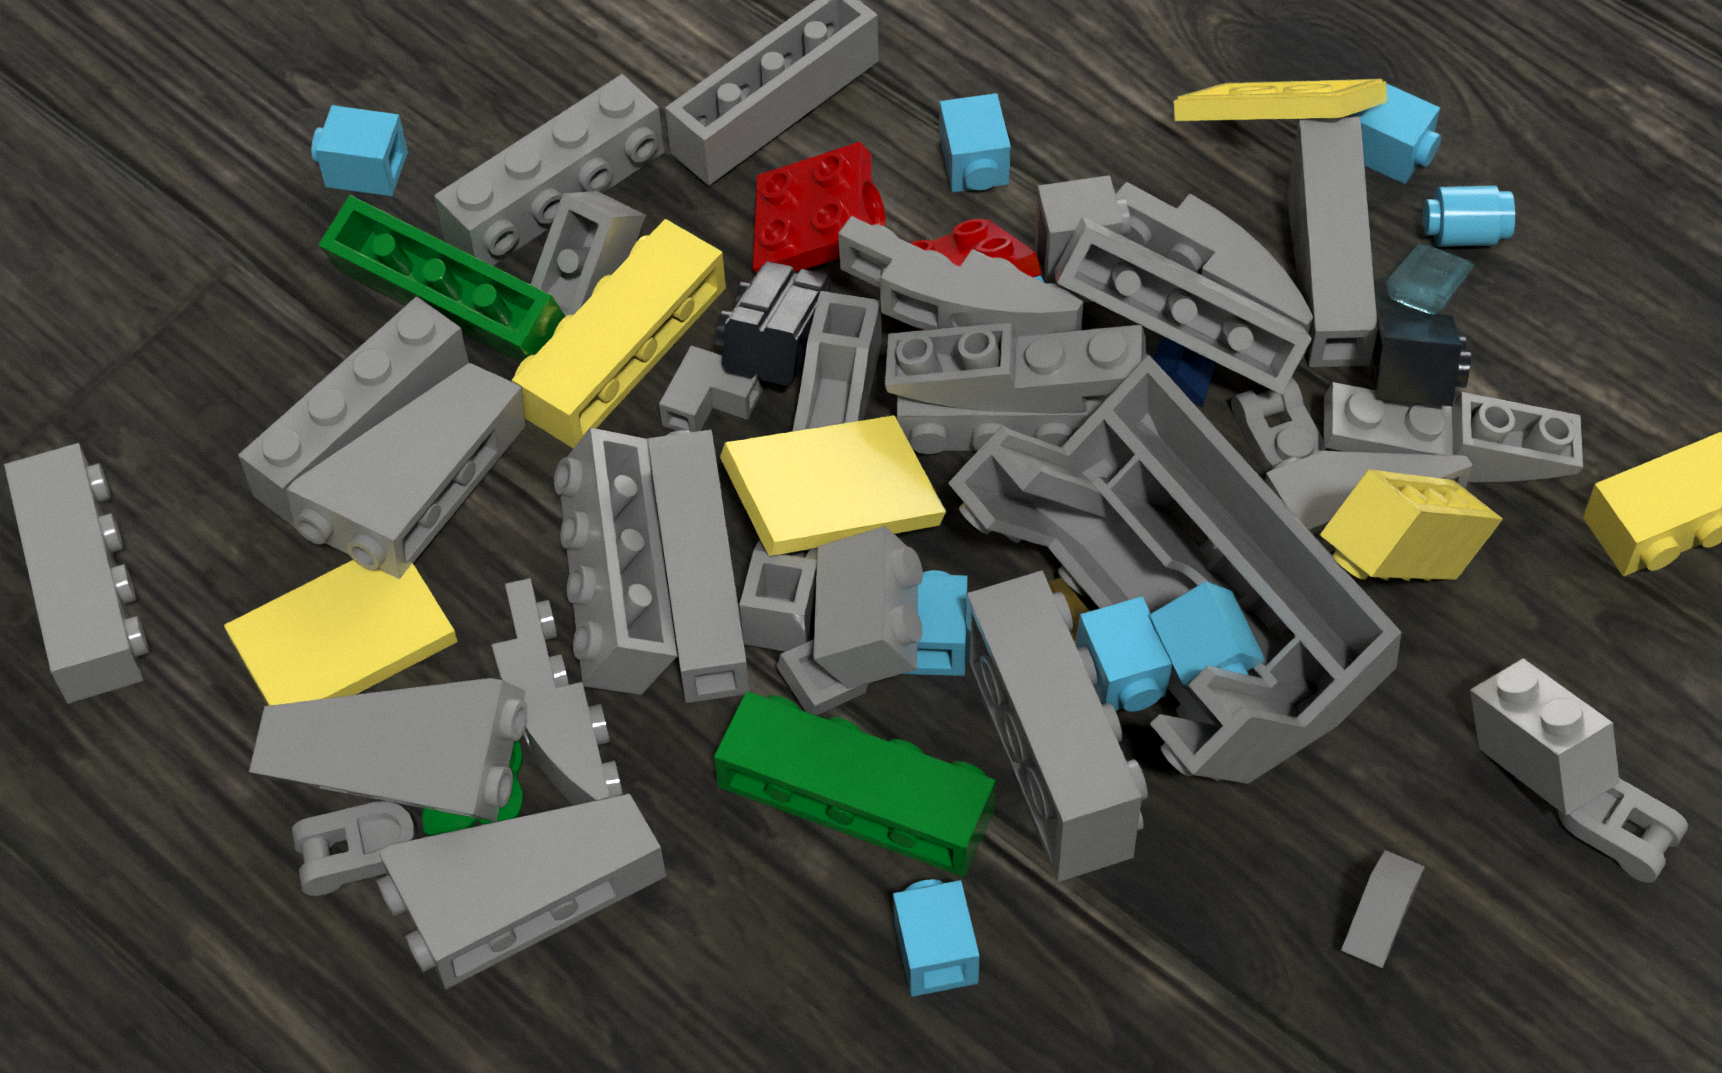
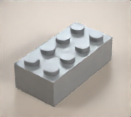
M1042 570L967 593L965 660L1057 882L1134 858L1137 831L1143 829V818L1140 811L1141 801L1147 799L1148 791L1139 764L1135 759L1126 761L1118 742L1122 741V731L1114 707L1110 702L1101 704L1093 685L1097 684V674L1092 657L1085 646L1076 648L1069 630L1073 629V621L1067 600L1061 591L1052 593Z

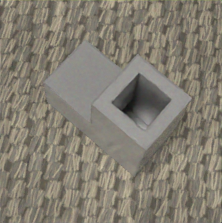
M691 345L659 403L662 426L676 431H701L712 408L748 420L763 392L762 380L759 374L756 373L753 378L726 372L724 366H722V355Z
M1384 851L1370 875L1341 951L1378 967H1383L1403 918L1412 902L1425 866L1389 851Z

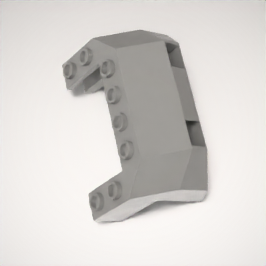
M1150 355L1133 370L1062 447L1001 426L948 483L964 502L959 507L961 513L975 528L985 534H989L991 531L1002 533L1016 543L1026 540L1048 547L1062 563V566L1058 569L1062 579L1080 595H1089L1099 608L1143 596L1151 614L1205 581L1233 592L1266 661L1247 671L1248 675L1207 665L1190 682L1189 687L1182 685L1172 665L1167 688L1180 702V705L1176 708L1180 718L1159 714L1150 724L1165 741L1161 746L1164 756L1177 770L1186 776L1196 775L1209 777L1216 781L1222 779L1249 784L1337 727L1397 668L1402 632L1344 568L1333 559V556ZM1173 499L1177 501L1208 536V539L1200 547L1165 509ZM1289 628L1295 637L1285 645L1279 637Z

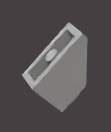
M598 191L563 193L531 285L552 295L565 316L574 315L592 296L597 283L604 276L612 275L629 257L633 246L637 242L646 215Z

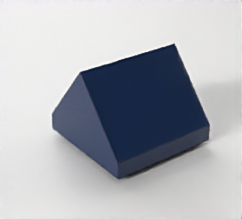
M1166 337L1160 339L1153 360L1194 405L1204 407L1217 362Z

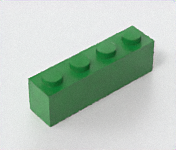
M351 195L345 201L318 245L341 273L405 305L409 304L417 296L461 328L462 334L519 363L530 355H536L553 337L558 324L566 317L552 295Z
M746 691L714 756L718 788L964 878L968 873L995 810L996 780L987 777L976 766L961 761H955L950 764L925 755L921 749L910 742L900 739H892L890 741L880 739L862 732L858 726L846 719L839 717L825 719L802 711L789 699L777 695L763 697Z

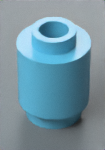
M1497 186L1437 187L1434 199H1426L1424 202L1423 227L1425 235H1434L1437 247L1497 245L1499 239H1511L1515 227L1513 194L1511 191H1499Z

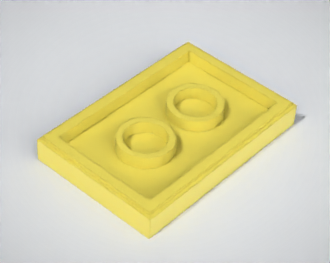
M1382 79L1224 83L1178 96V99L1174 100L1175 121L1342 118L1386 103L1387 86L1386 81L1382 82Z
M895 415L725 442L720 455L768 556L817 548V546L886 526L894 534L940 526L946 513Z
M352 560L224 625L229 639L268 706L356 695L458 642L455 630L413 563L401 579H398L379 569H366Z

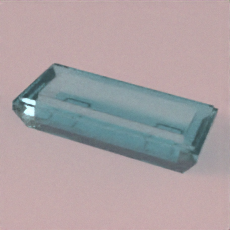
M1418 243L1388 279L1386 286L1390 299L1434 316L1453 297L1472 272L1474 264L1471 261L1424 243Z

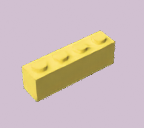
M664 219L649 236L641 237L635 243L629 257L612 275L604 276L595 286L592 296L574 315L570 314L563 318L558 324L553 337L536 355H530L525 358L517 368L512 382L522 386L525 419L574 449L590 428L596 429L726 289L722 251L667 219Z
M1722 432L1595 483L1583 519L1623 577L1646 567L1650 571L1661 569L1674 561L1681 552L1700 544L1705 548H1709L1722 542Z
M1368 469L1320 535L1336 548L1332 555L1333 559L1349 573L1363 580L1368 575L1370 577H1379L1383 580H1388L1389 578H1402L1406 581L1416 578L1429 582L1431 579L1457 580L1503 519L1454 480Z

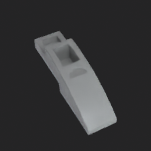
M1128 182L1115 194L1116 199L1125 198L1129 208L1131 232L1130 235H1125L1124 237L1302 325L1310 336L1313 315L1301 292L1274 257L1241 226L1192 194H1189L1177 209Z
M853 216L849 218L838 234L840 269L880 288L881 313L911 326L932 330L994 323H1012L1017 337L1081 330L1082 300L1074 297L1069 290L1058 284H1046L1019 271L1012 263L1005 259L991 258L972 249L959 267L952 264L946 256L937 251H925L899 239L891 230L884 226L870 225Z
M1012 323L888 334L885 387L887 392L955 408L1017 413L1087 411L1088 396L1111 395L1146 358V338L1142 325L1019 337L1016 336Z
M1332 382L1324 395V448L1344 452L1467 456L1473 465L1468 482H1513L1575 475L1583 468L1581 417L1577 414L1465 392L1460 393L1453 403V407L1377 399L1375 390Z
M530 578L505 584L517 639L491 645L500 679L525 690L523 701L527 705V722L521 737L539 767L555 788L573 806L623 795L615 760L602 763L598 750V745L610 742L601 704L588 706L583 683L569 685L562 654L551 657L548 655L545 640L557 638L549 600L536 602Z

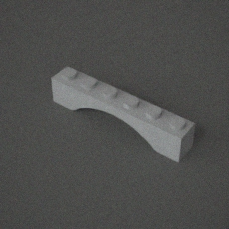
M820 291L807 340L804 369L792 432L864 420L882 345L881 300ZM759 540L753 550L739 605L744 645L786 652L811 641L815 624L817 548L768 556L761 540Z

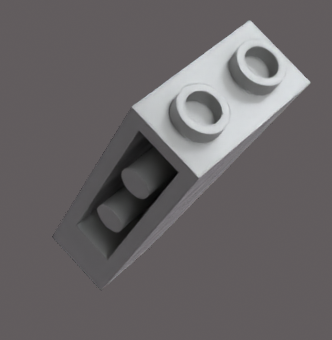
M1360 117L1299 119L1286 196L1298 289L1313 315L1310 333L1312 340L1307 349L1308 366H1370L1378 327Z
M472 363L466 364L294 480L287 488L294 528L303 537L315 544L326 543L350 555L356 563L366 569H379L401 579L410 565L415 562L524 429L525 416L522 386Z
M712 429L696 432L679 430L671 432L666 436L647 438L685 703L744 695L746 691L750 692L747 662Z
M486 678L264 706L249 772L276 781L497 822L499 808L506 805L512 791L513 773L511 768H509L514 741H518L521 738L526 727L527 705L523 701L525 690L504 680Z
M626 794L389 845L378 851L387 875L376 880L393 917L406 912L414 927V931L404 936L421 971L425 972L434 967L445 989H448L665 878L666 873L658 841L631 795Z

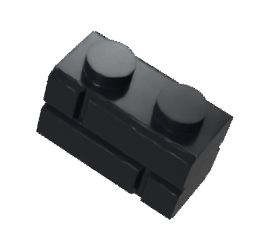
M767 261L764 266H761L752 282L742 280L737 290L734 310L724 309L721 312L716 328L715 342L716 345L723 346L722 366H724L725 371L753 378L756 373L759 374L763 381L785 386L793 382L805 362L807 340L820 291L831 292L832 281L829 280L828 275L801 269L798 274L795 273L794 268L791 266Z

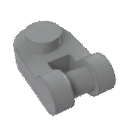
M1292 377L1282 395L1270 389L1257 395L1252 390L1232 396L1231 406L1234 418L1265 474L1286 459L1293 457L1303 459L1318 452L1326 451L1324 440L1306 410L1300 388ZM1278 413L1283 424L1270 428L1265 417Z
M1620 778L1618 785L1566 816L1558 810L1559 818L1564 827L1574 836L1617 860L1627 874L1646 883L1654 882L1666 865L1665 851L1668 847H1676L1688 830V823L1680 813ZM1628 819L1642 827L1644 833L1641 838L1623 829Z
M380 801L309 817L295 823L292 827L294 848L297 852L303 854L304 864L299 869L302 891L310 896L326 895L339 889L342 884L386 874L378 851L392 844L418 839V834L409 812L399 804ZM347 840L349 851L330 855L329 848L334 843Z

